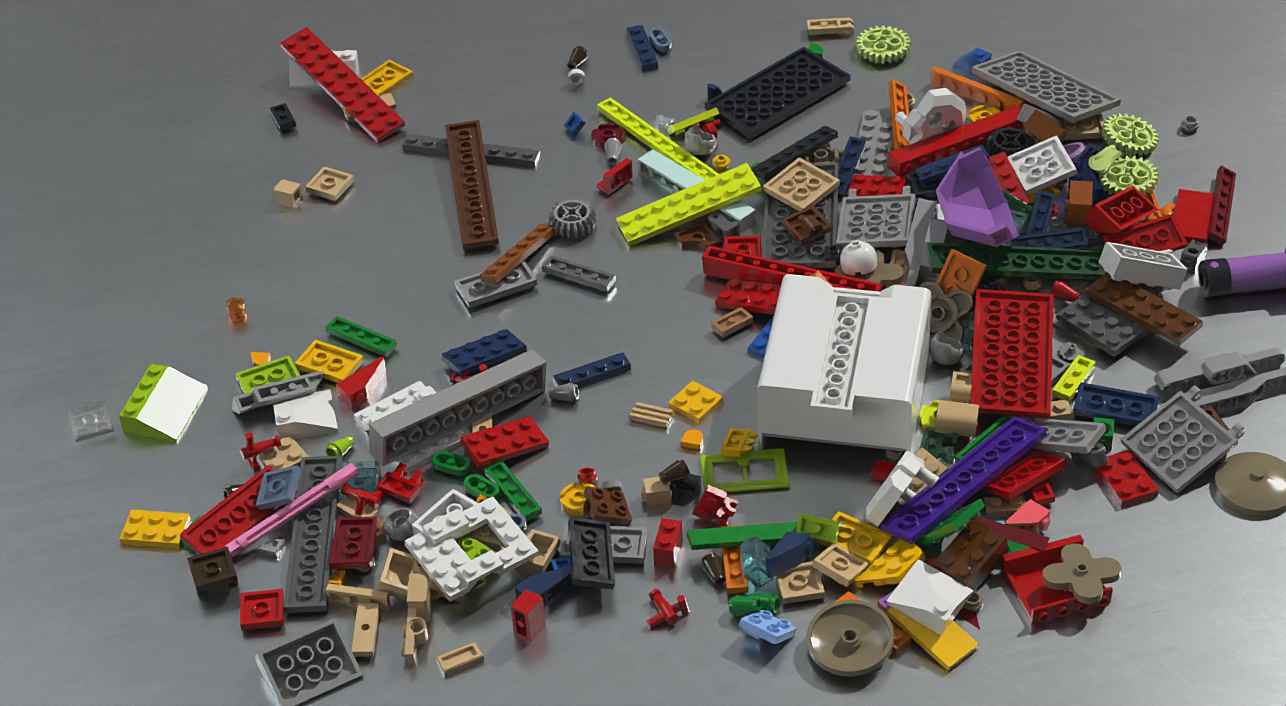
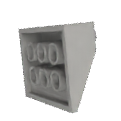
M336 618L256 652L255 660L280 706H297L363 676Z

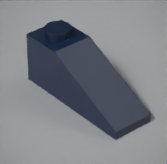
M786 532L766 558L767 578H773L806 561L814 549L810 533Z
M571 567L532 575L519 582L515 586L516 599L526 589L543 597V603L546 606L575 586L572 584Z

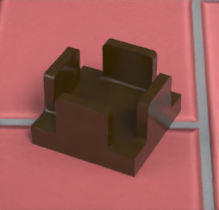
M228 547L187 558L197 596L201 595V591L204 590L208 591L210 600L229 596L228 584L232 582L234 585L238 584L237 574Z

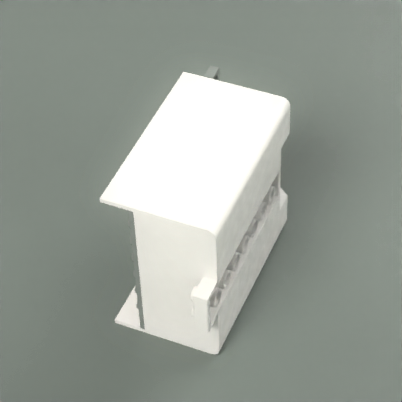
M785 275L782 280L757 386L758 450H763L766 436L909 451L912 453L929 357L931 291L923 287L892 285L881 292L832 287L820 277Z

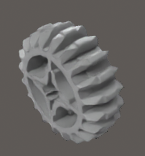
M577 199L562 200L561 203H556L555 206L551 207L548 215V224L555 226L554 232L556 236L561 235L562 238L583 237L584 234H589L590 231L594 230L597 222V215L593 205H590L589 202H584L583 199L577 201Z

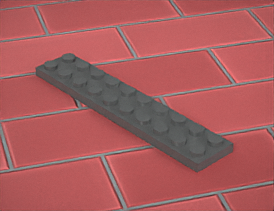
M341 455L301 457V474L298 482L297 498L339 471L342 466ZM339 488L294 516L283 607L285 613L327 611L326 588L331 574L329 560L335 533Z

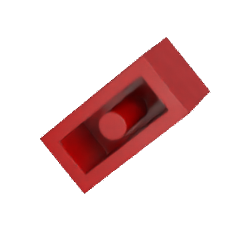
M661 518L653 546L654 565L675 567L683 538L681 520Z
M525 589L510 606L513 632L515 635L532 642L546 626L543 597L539 594Z

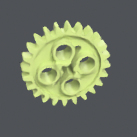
M882 25V28L876 26L875 29L870 27L869 31L864 30V33H860L856 41L857 52H859L860 56L864 55V59L869 58L870 62L873 60L876 63L882 61L883 64L885 61L891 63V60L897 62L898 58L903 59V56H907V52H910L911 46L910 37H907V33H903V30L897 31V27L891 29V26L885 28L884 25Z
M1118 113V116L1114 114L1112 117L1108 116L1101 129L1103 131L1102 136H1105L1104 140L1109 141L1108 145H1114L1120 149V152L1125 151L1126 155L1129 152L1133 156L1136 153L1140 156L1143 153L1148 155L1149 152L1152 153L1156 149L1159 141L1158 134L1155 133L1156 129H1151L1152 125H1147V121H1140V117L1137 119L1134 115L1129 117L1126 113L1124 116Z
M1128 156L1125 159L1119 157L1117 161L1114 160L1105 173L1099 174L1100 187H1103V191H1108L1109 195L1117 194L1133 185L1146 196V192L1152 193V189H1156L1159 172H1157V168H1154V164H1149V160L1143 162V158L1136 160L1135 156L1132 159H1129Z

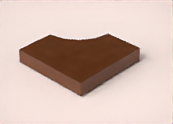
M704 221L673 233V239L681 248L698 247L706 251L709 245L714 247L723 246L722 240Z

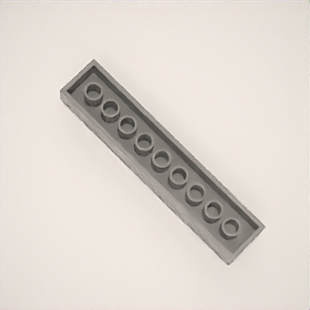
M532 349L369 423L370 454L382 466H385L465 429L481 418L490 414L495 415L544 392L546 361Z

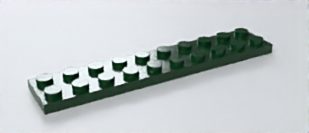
M927 242L926 244L931 273H941L951 249L987 265L983 275L1097 280L1106 273L1099 263L1103 250L1002 245L994 247L991 245Z

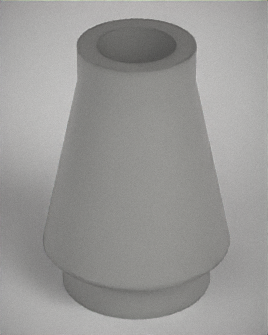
M609 138L604 144L609 164H616L618 162L622 145L616 138Z
M568 383L557 387H550L549 397L550 399L573 402L579 397L577 384Z

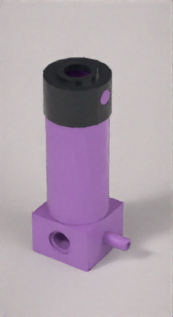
M1286 247L1284 253L1201 260L1198 268V278L1202 295L1205 298L1228 296L1229 294L1285 289Z

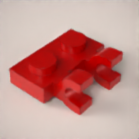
M399 463L393 473L387 471L376 485L377 490L381 489L384 493L411 504L422 491L421 487L425 484V479L421 478L424 473L416 469L410 480H408L409 473L405 472L407 465Z
M708 485L696 504L692 515L710 523L714 519L719 527L727 526L728 518L733 517L736 512L734 508L737 506L738 500L727 498V492Z

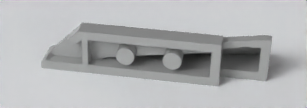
M318 371L252 387V392L233 397L232 410L241 414L257 407L313 394L319 383L323 380L324 372Z

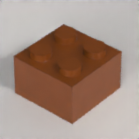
M1035 109L1023 125L1026 128L1025 133L1034 139L1037 137L1041 139L1039 143L1056 135L1060 142H1062L1069 133L1037 109Z
M1070 180V188H1066L1064 224L1067 227H1089L1084 219L1092 209L1093 182Z

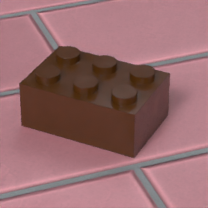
M974 519L967 523V526L959 532L933 564L938 567V571L975 591L1002 560V555L1007 554L1010 549L1004 536L979 520Z

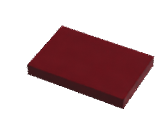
M378 517L337 518L329 560L330 569L371 568L379 524Z

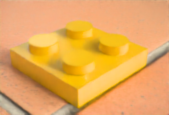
M692 381L668 402L670 409L700 424L723 403V396Z

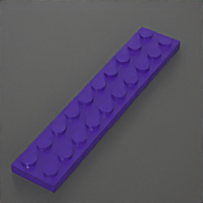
M1014 416L940 475L932 488L929 485L880 523L881 530L910 544L915 543L1047 435L1046 429Z

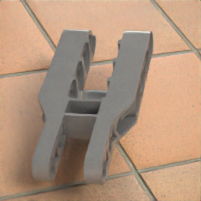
M918 199L905 248L904 262L906 265H909L905 286L917 287L919 275L936 278L937 282L940 274L931 273L926 252L927 242L966 244L967 239L953 236L945 220L934 218L936 201Z
M1272 348L1249 355L1239 354L1237 351L1224 353L1163 369L1156 373L1154 381L1164 394L1178 393L1180 390H1186L1193 386L1199 388V386L1208 383L1220 384L1234 380L1229 383L1202 389L1199 393L1201 398L1195 402L1200 408L1211 405L1216 413L1250 405L1266 392L1285 388L1286 367L1259 375L1256 373L1280 366L1285 361V355L1279 348Z

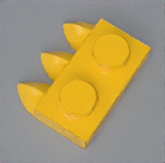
M730 428L721 446V456L735 458L752 451L751 446L756 443L754 439L758 437V433L753 430Z

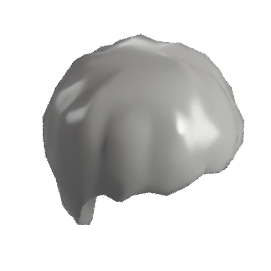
M694 126L685 132V146L695 156L708 155L717 144L713 134L704 133L698 126Z
M943 331L935 334L930 342L931 357L940 365H955L962 359L965 353L962 343L953 338H948Z
M395 509L387 516L384 522V530L393 540L404 542L413 537L412 524L419 517L411 509Z

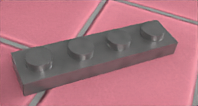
M552 255L542 265V272L606 292L616 281L614 274Z

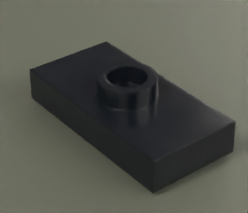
M286 103L270 107V112L280 131L296 127V121Z

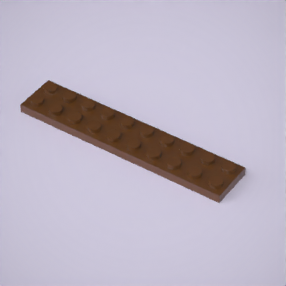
M474 120L445 125L463 249L499 244L480 121Z

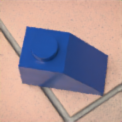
M976 48L953 63V66L977 76L971 73L972 66L990 61L992 54L983 49Z

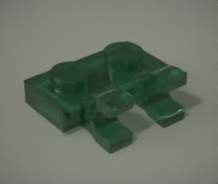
M925 427L920 449L924 448L937 460L941 458L946 463L954 464V450H957L959 442H957L958 433L935 432V428Z

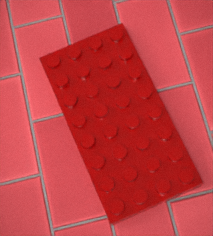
M976 289L970 404L979 405L978 413L1050 418L1054 294Z

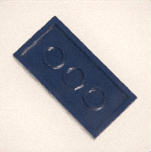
M508 329L492 335L484 336L479 340L466 343L458 348L450 349L442 353L441 356L443 362L460 377L480 370L479 366L481 364L489 367L527 352V346Z
M1081 382L1073 414L1090 418L1114 419V422L1137 426L1158 409L1160 397Z

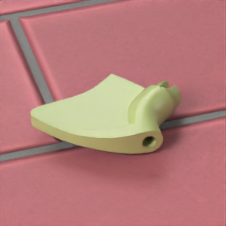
M1109 145L1098 154L1090 157L1088 163L1093 172L1103 174L1108 170L1112 162L1122 154L1114 145Z

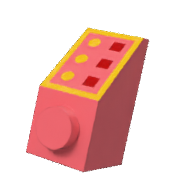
M1030 499L1005 521V524L1040 534L1050 526V510Z

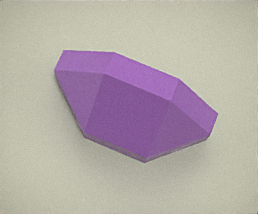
M980 147L966 154H963L961 151L936 189L945 222L953 236L994 247L1015 239L1019 236L1015 223L986 155H984Z

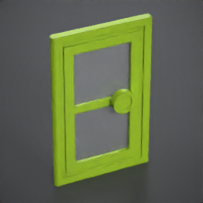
M784 448L750 451L749 453L742 454L741 457L735 458L721 456V454L700 455L704 491L708 485L727 493L790 488Z

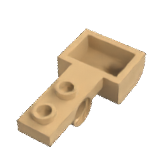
M953 371L949 401L939 400L935 432L975 437L979 405L969 404L972 373Z
M487 524L477 528L472 538L496 552L506 548ZM532 529L527 538L538 549L539 554L536 558L516 567V569L520 572L536 575L545 572L561 545V539L559 536Z
M390 548L378 585L380 591L389 592V596L406 600L409 574H422L428 581L431 599L435 600L440 598V596L446 598L426 571L418 566V561L413 555ZM464 595L456 598L454 601L461 603Z
M409 574L407 625H403V638H406L405 644L401 646V655L405 657L407 665H416L417 645L425 643L428 639L426 623L431 621L432 599L426 577L422 574Z

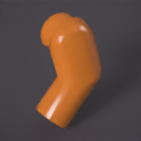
M1169 203L1160 209L1162 216L1172 214L1175 211V204Z

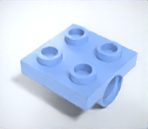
M766 610L743 617L739 623V627L743 628L745 634L759 641L765 639L773 644L795 636L797 628L790 625L789 621L778 619Z

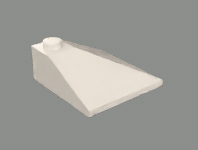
M330 389L273 403L279 439L291 435L293 439L338 431Z
M918 559L887 599L886 604L942 636L970 598L973 590Z

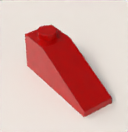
M381 356L337 383L338 399L352 410L366 402L386 373L384 358Z

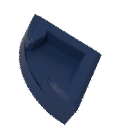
M707 84L708 101L723 93L720 87Z

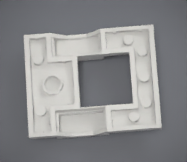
M418 381L355 413L354 417L359 425L367 431L369 430V423L431 396L436 392L430 385L426 387L421 381ZM467 428L462 429L394 462L397 465L399 463L407 465L405 472L410 473L431 462L435 453L440 451L450 452L462 445L460 443L461 436L471 432Z
M493 496L462 512L456 509L424 525L423 532L405 540L406 548L449 602L468 593L479 579L491 573L503 575L536 558L539 554L538 549ZM487 524L506 548L497 553L491 550L470 560L455 539Z

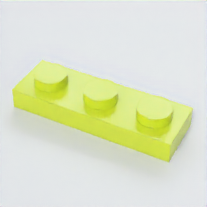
M716 107L666 129L669 135L672 133L679 135L685 132L687 127L693 128L694 126H700L699 122L705 121V123L715 120L714 116L718 115L719 112Z
M1077 355L1053 388L1052 396L1063 400L1068 399V402H1070L1078 392L1081 382L1084 383L1095 368L1096 361Z

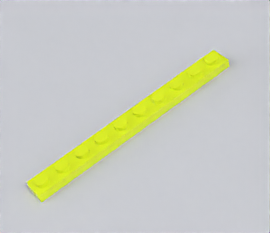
M611 97L597 104L598 111L656 152L700 176L702 179L707 180L719 175Z

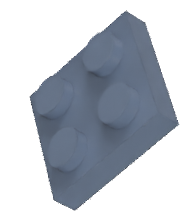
M295 465L264 473L256 507L259 510L293 503L301 469Z

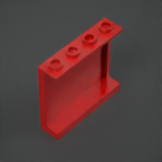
M1081 535L1050 542L1044 551L1031 547L1002 555L1001 570L1031 624L1046 622L1050 619L1065 617L1072 613L1083 612L1087 609L1111 603L1113 589L1112 587L1105 588L1104 584L1102 599L1093 604H1085L1079 602L1072 592L1068 590L1065 592L1063 589L1054 590L1048 588L1043 583L1044 568L1050 564L1062 563L1061 551L1065 546L1069 544L1083 545L1084 540Z

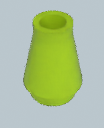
M346 436L329 443L325 449L326 455H341L342 458L354 446V440L352 437Z

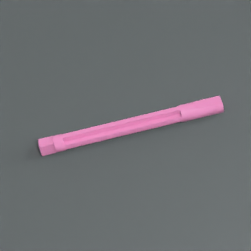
M351 462L295 499L293 503H289L225 545V547H228L231 557L233 558L359 474L358 469Z

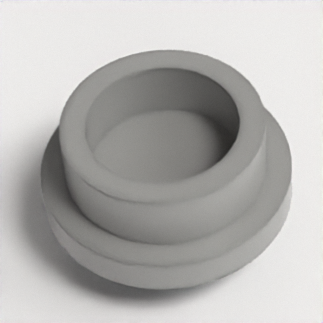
M1188 115L1182 120V127L1187 131H1194L1199 128L1200 123L1196 116Z

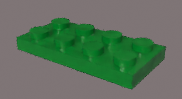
M979 499L948 515L918 539L915 544L919 548L923 546L928 548L935 542L938 543L945 537L948 538L955 532H960L967 526L966 523L969 520L973 521L981 515L979 511L985 507V504Z

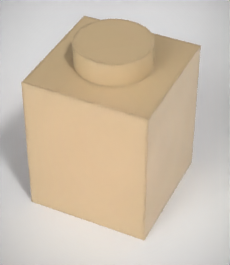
M282 179L273 189L277 204L294 208L303 198L301 184Z
M659 477L643 479V487L640 488L641 499H645L647 507L671 504L669 482L663 485Z

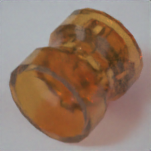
M240 297L229 299L226 302V308L230 322L241 323L245 321L247 312L244 300Z

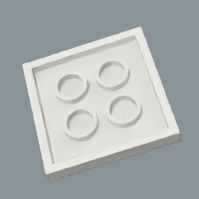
M1057 135L1007 157L1027 196L1078 174L1076 167Z

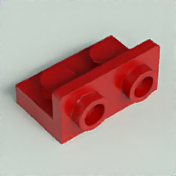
M626 158L603 175V180L597 184V188L610 195L633 177L632 160Z

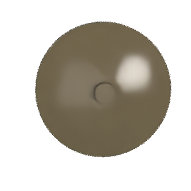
M1242 452L1226 458L1218 466L1214 480L1215 490L1219 498L1230 508L1251 516H1272L1286 510V463L1283 460L1261 452Z
M842 600L824 607L813 617L807 630V645L812 659L824 670L839 676H859L874 671L888 659L894 646V631L888 616L877 606L861 600Z

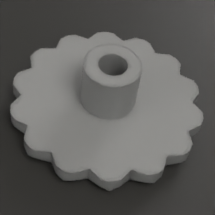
M1071 341L1063 343L1058 351L1059 355L1067 361H1074L1077 355L1084 357V354H1086L1085 348L1081 344Z

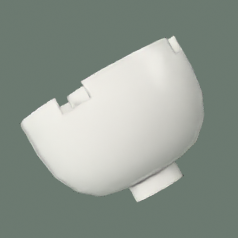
M852 241L843 248L840 255L842 271L848 275H855V272H861V275L867 274L877 267L878 259L875 249L869 243L863 241Z

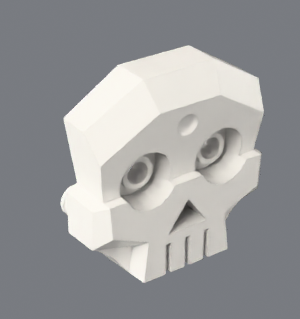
M947 88L928 90L916 109H913L908 116L904 112H899L895 116V120L903 126L902 136L909 143L913 144L963 126L966 119V104L959 96Z
M906 451L866 506V522L877 528L898 499L902 498L908 502L917 495L908 488L913 478H919L932 488L939 477L924 467L923 463L925 461Z

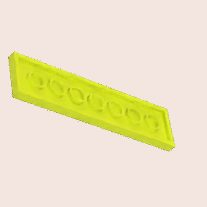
M745 163L617 217L616 221L629 246H632L760 192L762 188L748 163Z

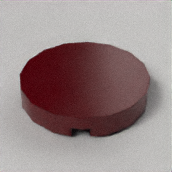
M615 123L601 124L596 130L594 128L591 133L592 143L602 149H605L604 144L609 138L618 139L621 145L626 139L624 128H620Z

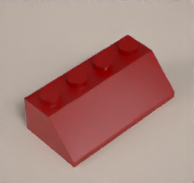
M1132 185L1095 204L1084 221L1097 233H1120L1157 213L1159 209Z

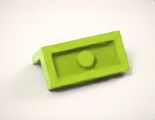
M799 514L796 532L810 533V538L837 543L840 526H845V522L809 514Z

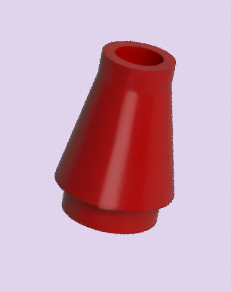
M1056 281L1050 294H1054V298L1074 302L1079 299L1081 293L1075 291L1063 281Z

